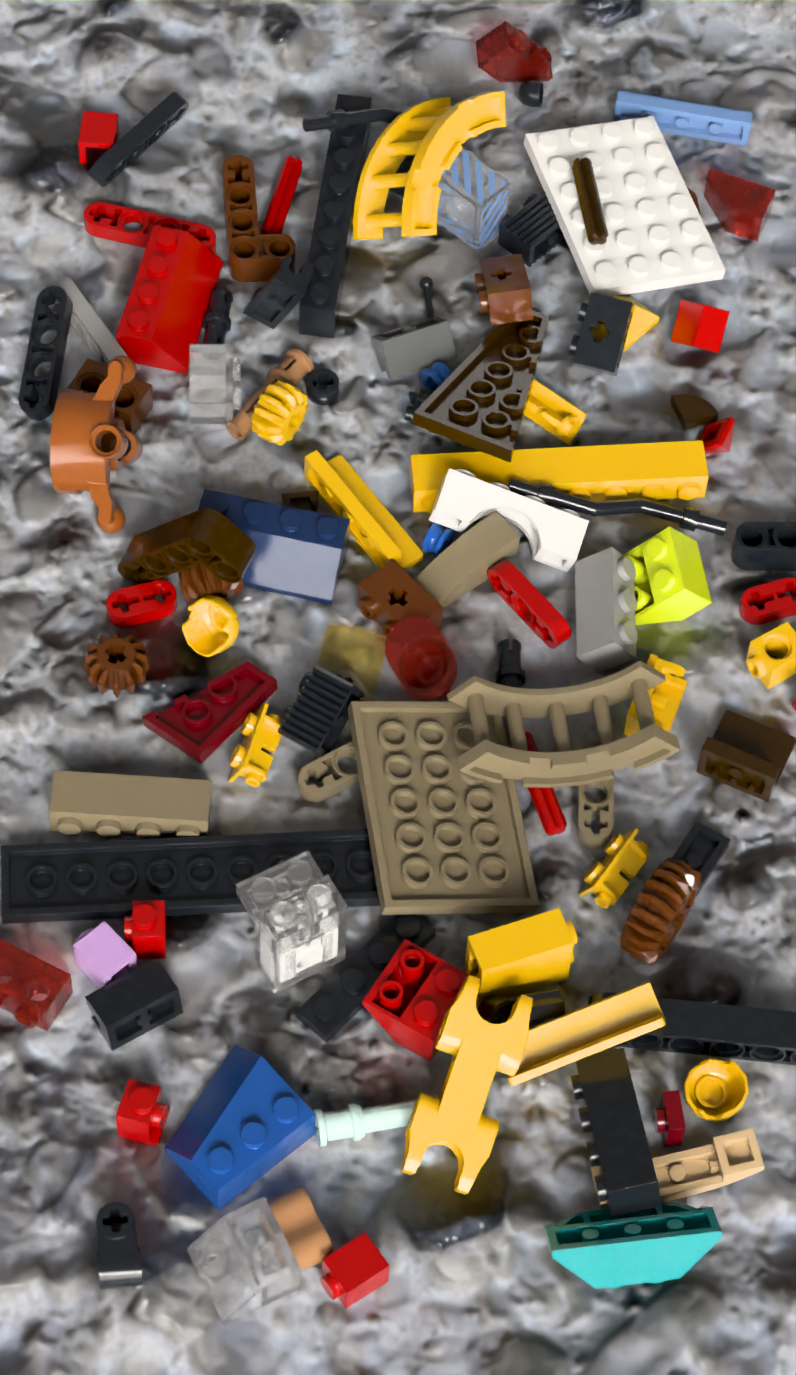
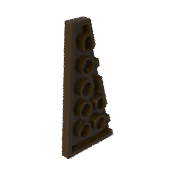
M533 311V320L499 324L414 412L413 425L511 463L548 331L549 316Z

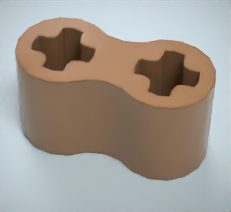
M300 1185L262 1202V1209L267 1223L282 1249L287 1264L294 1274L322 1263V1259L334 1252L330 1238L317 1217L312 1202L303 1186Z

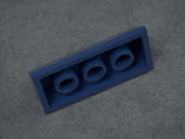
M204 489L198 510L209 508L220 512L245 533L257 547L256 553L244 574V578H242L245 587L332 605L349 547L350 519Z

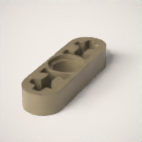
M589 742L581 749L600 746V742ZM614 778L577 785L578 840L585 847L591 849L603 848L611 840L614 827ZM590 788H599L605 792L606 798L600 802H593L585 796V791ZM592 815H599V834H593L590 828Z

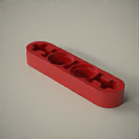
M105 202L91 203L84 210L85 230L94 237L146 248L154 225L188 231L199 241L205 240L202 243L213 253L216 252L215 231L204 224ZM132 222L143 226L135 232L124 228L125 225Z

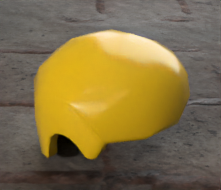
M206 595L188 606V610L191 613L187 621L182 624V632L187 644L198 655L211 657L227 650L235 643L239 633V617L235 608L227 600L213 595Z
M706 1059L700 1062L699 1065H695L688 1072L683 1085L685 1103L697 1117L707 1121L719 1122L729 1119L742 1109L749 1093L747 1076L733 1060Z

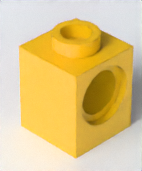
M788 622L750 641L746 658L747 668L750 674L755 679H760L767 689L796 674V632Z

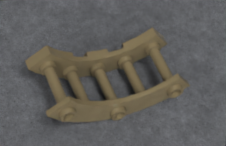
M639 660L615 674L595 681L549 689L510 687L487 681L475 675L447 694L448 701L469 709L475 741L473 748L457 757L459 771L499 784L503 781L502 778L521 780L522 787L551 788L605 781L614 778V771L633 765L635 770L638 771L664 760L680 751L679 740L675 735L655 725L648 690L666 681L665 674ZM634 698L640 731L615 741L609 706ZM594 711L600 746L572 751L566 716ZM486 714L507 717L512 748L490 741ZM550 717L556 752L528 751L523 718Z

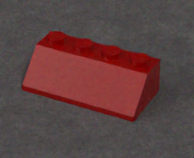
M154 225L116 332L117 342L135 364L188 374L203 329V318L207 316L209 310L210 294L216 289L223 268V261L188 231Z

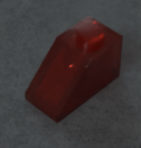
M710 168L707 175L704 197L723 229L739 237L758 242L771 213L775 190Z

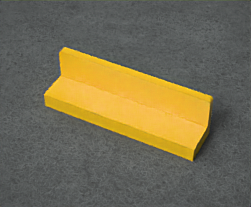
M317 450L305 456V480L314 491H319V497L335 516L350 519V534L378 568H381L393 559L406 570L423 560V552L343 456L338 455L326 461Z
M647 981L529 1028V1038L518 1070L514 1077L508 1076L510 1085H517L665 1026L666 1020L651 982Z

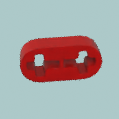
M783 578L747 589L742 594L739 607L740 616L749 624L761 625L796 615V600H793L791 596H785L786 592L796 596V578ZM751 602H755L758 606H763V610H758L757 606H750Z
M155 580L115 590L106 600L107 618L115 626L130 627L171 616L177 608L176 589L168 581ZM161 595L166 602L159 603L155 596ZM125 604L129 611L122 612L118 605Z

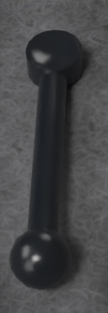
M423 277L419 285L424 290L427 319L434 317L431 296L433 281L430 277Z

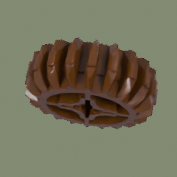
M672 857L660 863L658 868L653 871L650 879L647 880L643 890L639 893L627 917L623 933L620 936L621 949L639 961H644L648 964L657 962L664 952L668 950L672 941L675 940L677 933L688 917V913L699 893L701 873L693 869V866L682 860L678 861Z

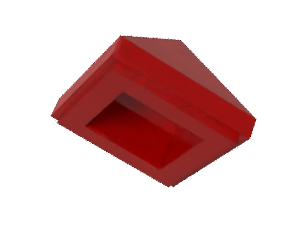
M727 417L705 426L699 440H703L705 454L730 452L735 423L732 417Z

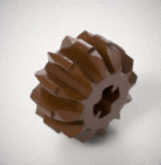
M201 563L181 570L178 573L181 594H184L185 601L189 602L190 605L206 595L221 597L229 601L231 597L237 596L244 587L243 579L239 583H227L216 577Z
M117 630L111 639L101 634L98 639L99 644L89 643L87 649L88 656H85L84 670L87 672V680L90 686L98 685L101 695L109 690H113V694L118 698L121 690L124 689L133 695L135 684L144 685L146 673L150 669L145 646L143 643H135L132 633L124 639L120 637Z

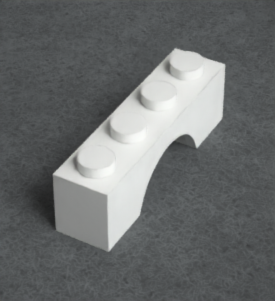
M448 469L441 481L428 519L429 521L464 533L473 523L485 519L497 511L505 520L512 522L524 532L531 546L533 560L565 572L569 571L577 560L589 523L588 520L580 518V515L573 510L556 509L548 506L542 499L536 496H522L511 492L510 488L504 484L497 482L488 483L477 479L473 473L467 470Z

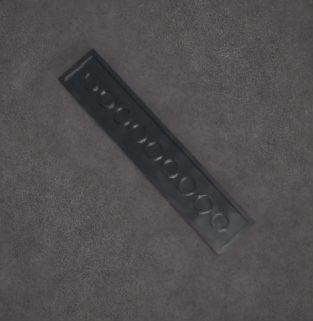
M367 829L1 846L2 924L124 918L125 916H132V901L165 900L166 916L291 910L292 906L298 902L307 903L311 909L325 904L326 908L380 906ZM300 906V907H297V908L294 909V910L308 909V908H306V907H301V906Z

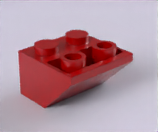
M405 939L363 999L362 1005L396 1043L431 1062L439 1051L435 1049V1043L444 1015L453 1004L469 974Z

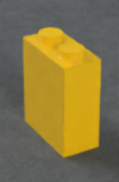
M560 908L468 936L464 972L480 979V987L476 998L477 1008L482 1000L493 994L508 996L527 993L568 980L570 965L574 962L573 948L578 940L572 922L570 920L565 922Z

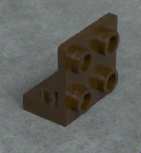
M726 710L713 737H707L701 749L696 772L769 802L795 747L796 738Z

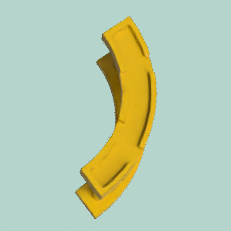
M505 92L478 94L454 106H451L450 97L430 99L420 102L398 115L379 136L363 167L354 203L352 220L353 240L383 239V228L401 227V237L437 235V213L442 191L438 184L444 171L450 169L455 158L463 149L461 145L465 141L487 130L506 127ZM415 155L411 168L407 173H396L406 156ZM405 187L402 212L384 213L389 189Z

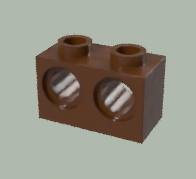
M87 358L67 389L87 390L89 393H96L100 384L108 377L107 366ZM133 378L131 382L122 385L115 402L114 418L122 419L127 431L136 433L153 408L152 385L137 378Z

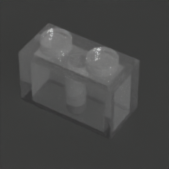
M233 344L189 345L190 424H226L233 418V410H241V389L233 388V381H241L240 359H233Z

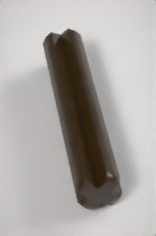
M578 157L573 161L572 172L588 241L592 245H603L607 241L608 230L592 162L587 157L583 159Z

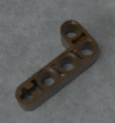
M204 508L135 535L119 562L117 569L126 580L142 584L201 563L219 579L234 584L242 580L256 553L257 547L245 533L223 514L213 509Z

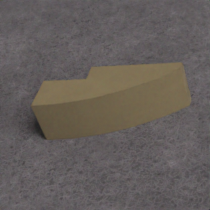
M495 511L455 540L414 580L444 608L488 580V569L518 552L520 535Z

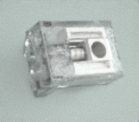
M305 851L236 884V893L255 923V962L273 993L345 960L348 906L329 875L324 876L309 851Z

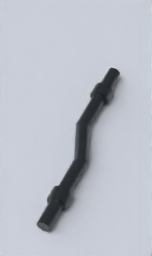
M382 107L350 112L339 109L328 111L326 115L304 118L302 124L305 132L324 129L335 132L346 130L347 126L379 121L391 123L403 112Z
M511 478L508 484L511 492L522 496H536L542 499L548 506L554 505L594 517L642 513L678 523L679 528L693 532L695 529L721 536L724 535L727 527V522L700 515L699 510L684 507L682 510L643 498L595 502L555 491L554 486L540 483L537 486Z

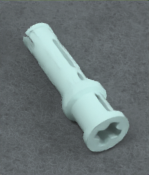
M417 1099L361 1108L359 1104L352 1103L348 1104L347 1109L329 1112L315 1109L313 1112L316 1114L315 1135L318 1146L324 1147L328 1141L346 1138L360 1141L361 1138L365 1137V1133L405 1127L408 1125Z

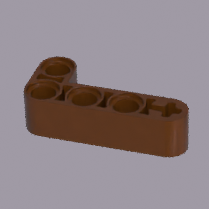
M233 155L226 158L222 166V184L230 276L238 282H268L275 273L277 274L280 263L287 256L292 257L289 269L292 273H295L296 245L294 240L285 234H259L254 166L252 161L243 155Z

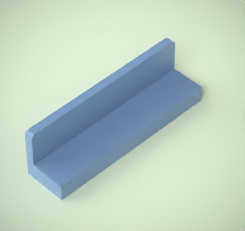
M620 90L617 94L613 121L654 116L661 132L747 146L753 113L746 110Z

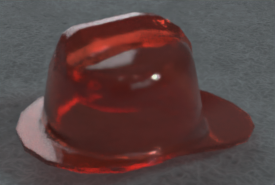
M420 616L407 617L398 621L389 631L385 641V654L389 665L403 688L411 697L421 701L433 700L443 694L447 695L451 692L450 688L457 678L458 666L455 655L444 636L432 621Z

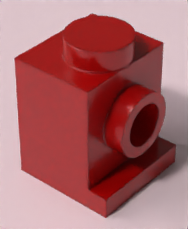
M165 900L132 901V916L124 917L125 941L136 953L137 959H166Z
M128 1079L116 1113L118 1136L158 1147L170 1112V1106L162 1103L160 1086Z

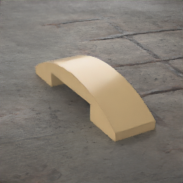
M754 1128L713 1137V1144L652 1158L661 1202L710 1191L765 1169ZM590 1166L596 1189L594 1176L601 1175L600 1166ZM608 1200L599 1201L600 1208H609Z

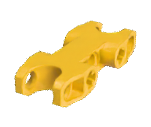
M471 975L466 977L456 999L445 1013L436 1039L435 1049L453 1055L439 1098L422 1092L419 1093L405 1131V1148L400 1172L412 1176L420 1166L422 1157L429 1146L436 1144L444 1145L453 1151L458 1161L454 1191L464 1195L469 1193L477 1174L489 1158L498 1132L500 1121L482 1114L495 1072L499 1071L513 1077L516 1074L529 1038V1020L533 1002L532 997L521 994L514 1003L510 1016L505 1023H489L482 1019L477 1011L476 998L480 987V979Z

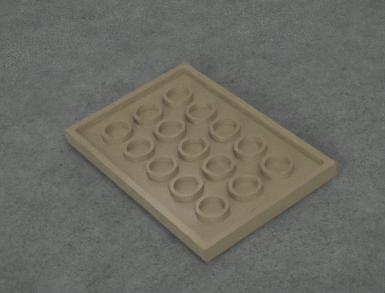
M351 701L347 710L381 915L535 913L539 906L515 780L502 778L503 781L499 784L459 771L457 757L475 746L469 709L453 702ZM486 714L490 741L508 747L503 717Z

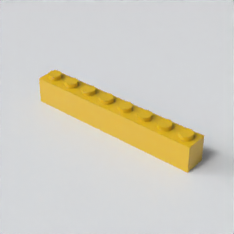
M703 440L517 449L513 452L511 463L482 451L410 455L409 470L413 512L431 513L441 481L449 468L453 470H467L473 473L477 479L488 483H501L507 487L511 478L537 486L540 483L554 486L555 491L595 502L643 498L653 502L664 499L692 500L705 497L709 478Z

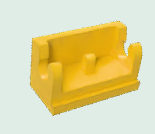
M650 654L647 665L665 674L666 679L663 683L648 690L655 725L670 732L688 681L680 678L684 677L686 669L678 664L660 659L657 655ZM634 698L625 722L623 734L627 736L640 731Z

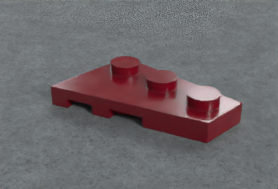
M247 661L209 681L207 688L190 697L184 694L173 700V706L158 714L152 711L142 717L145 727L202 764L243 724L250 712L254 713L278 689L277 680Z

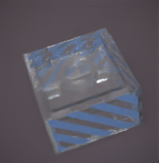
M463 148L455 158L450 169L443 172L438 187L442 191L438 205L437 221L478 252L499 236V224L508 213L510 183L503 175H498L477 159L473 152Z

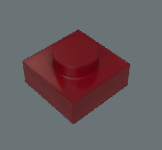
M679 1090L662 1092L659 1107L653 1109L656 1133L662 1132L665 1147L681 1146L686 1129Z

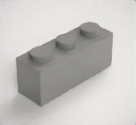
M613 547L575 562L577 658L598 673L636 659V642L638 639L635 628L637 602L634 596L636 570L632 561Z

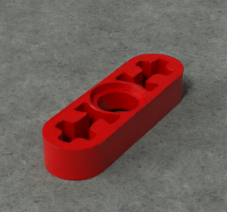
M502 560L488 569L487 577L495 592L548 647L554 649L571 638V630L565 618L510 561Z

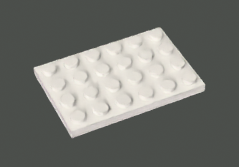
M654 116L525 135L523 144L590 295L593 292L612 297L613 295L619 296L723 279L726 269ZM578 157L581 159L587 157L592 162L608 230L607 241L603 245H592L588 241L572 172L573 161Z

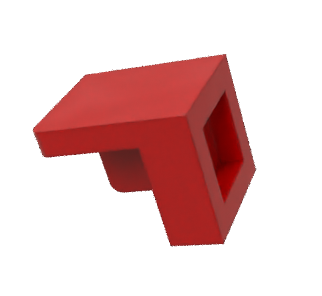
M92 111L83 112L78 140L80 164H87L90 148L110 149L119 141L118 114Z
M681 300L671 341L718 353L730 312L704 304Z

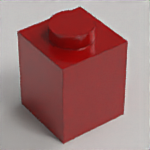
M364 1232L322 1259V1277L320 1282L329 1297L333 1300L339 1298L347 1309L388 1282L390 1265Z

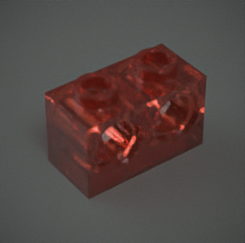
M0 939V977L10 976L13 978L7 983H0V1007L14 1014V1017L23 1025L31 1028L36 1025L48 1031L73 993L71 974ZM36 994L48 995V997L42 1001H34L30 999L32 996Z

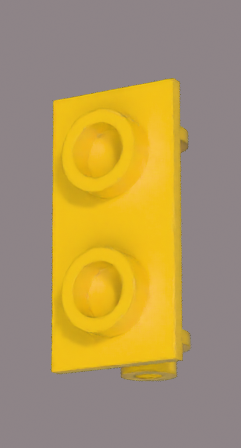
M534 379L524 415L566 444L571 445L588 414Z
M265 703L255 714L250 712L245 718L240 733L244 735L242 744L236 746L229 760V765L233 769L228 782L232 783L239 775L246 778L245 782L252 787H259L262 782L266 781L273 756L261 751V749L263 748L274 753L281 734L278 733L280 716L275 714L265 715L269 704Z
M637 828L623 836L618 833L609 841L604 848V851L607 853L602 863L596 862L585 874L583 880L587 883L579 893L580 897L592 892L596 896L595 902L605 909L617 903L630 884L619 874L620 871L632 879L649 858L647 853L649 851L648 845L643 841L633 840L639 832Z

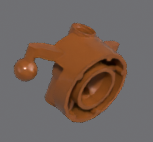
M124 355L116 356L110 360L107 366L108 377L100 384L96 393L77 389H64L60 391L55 404L50 435V470L54 489L57 493L81 494L84 491H90L93 501L99 508L96 517L97 525L103 532L108 534L119 532L124 527L126 521L123 510L114 504L109 485L110 470L119 471L125 464L134 463L140 458L143 451V444L139 436L127 431L122 419L114 418L115 402L121 387L131 382L136 374L135 363L131 358ZM129 438L131 442V450L126 456H123L127 451Z

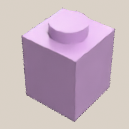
M105 921L95 929L89 928L85 930L73 945L75 964L99 989L137 969L136 953Z

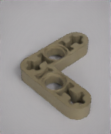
M336 669L331 672L354 684L364 692L359 701H373L359 678L352 671ZM348 720L344 728L352 738L350 722ZM353 741L301 768L298 775L297 789L305 800L320 802L359 782L358 770L347 773L338 766V762L342 758L350 757L356 760ZM328 767H330L332 774L327 776ZM313 776L316 781L322 779V787L318 788L315 784L308 786L309 777Z

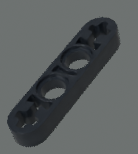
M177 92L171 93L94 163L90 169L89 176L100 186H107L181 119L187 111L189 103Z
M49 286L43 289L37 297L20 387L19 406L27 417L35 421L48 418L55 409L69 333L73 303L65 290L59 286ZM56 299H59L61 303L55 304ZM49 305H54L53 312L48 307ZM57 330V336L51 343H41V337L46 331ZM43 362L51 363V369L46 375L41 377L35 376V370L39 364ZM39 395L43 399V402H37ZM37 402L36 408H33L31 403Z

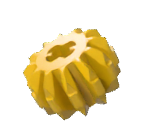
M278 380L273 385L270 384L267 386L265 393L259 395V401L254 405L255 411L250 420L252 422V431L272 444L275 443L281 446L286 441H291L296 431H300L302 422L305 421L304 416L309 409L307 404L308 396L289 383Z

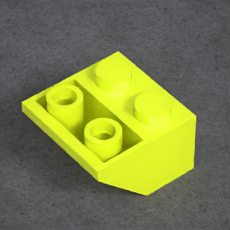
M669 526L623 555L632 561L636 570L634 578V596L637 602L635 626L681 621L712 603L698 543L689 536Z

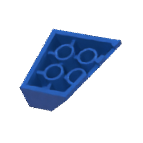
M234 1045L166 1145L165 1151L211 1203L220 1210L314 1136L316 1114L261 1055Z

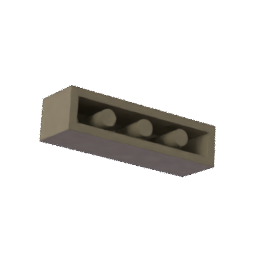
M54 770L49 805L51 831H59L66 835L94 833L108 838L119 835L138 836L141 839L209 836L212 810V780Z

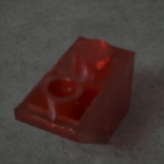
M507 21L476 41L478 67L500 83L525 82L528 80L549 81L553 78L551 68L552 57L547 48L543 45L539 46L528 38L523 30L516 29Z

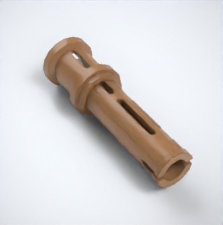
M297 348L289 349L285 355L286 359L277 368H272L267 373L266 383L226 423L228 432L234 438L242 441L252 430V422L250 420L255 411L254 405L258 403L259 395L265 393L267 386L273 385L278 380L295 386L303 376H308L314 371L311 359L304 352Z

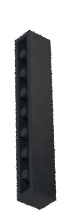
M338 94L335 110L343 109L345 112L371 109L372 98ZM371 123L347 126L346 130L335 131L330 134L307 261L314 265V269L305 296L300 300L299 334L327 338L335 337L353 232L352 220L355 197L364 167Z

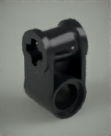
M121 1202L108 1203L99 1210L96 1218L100 1290L143 1285L140 1246L137 1245L133 1211L128 1205ZM112 1223H120L121 1231L112 1232Z

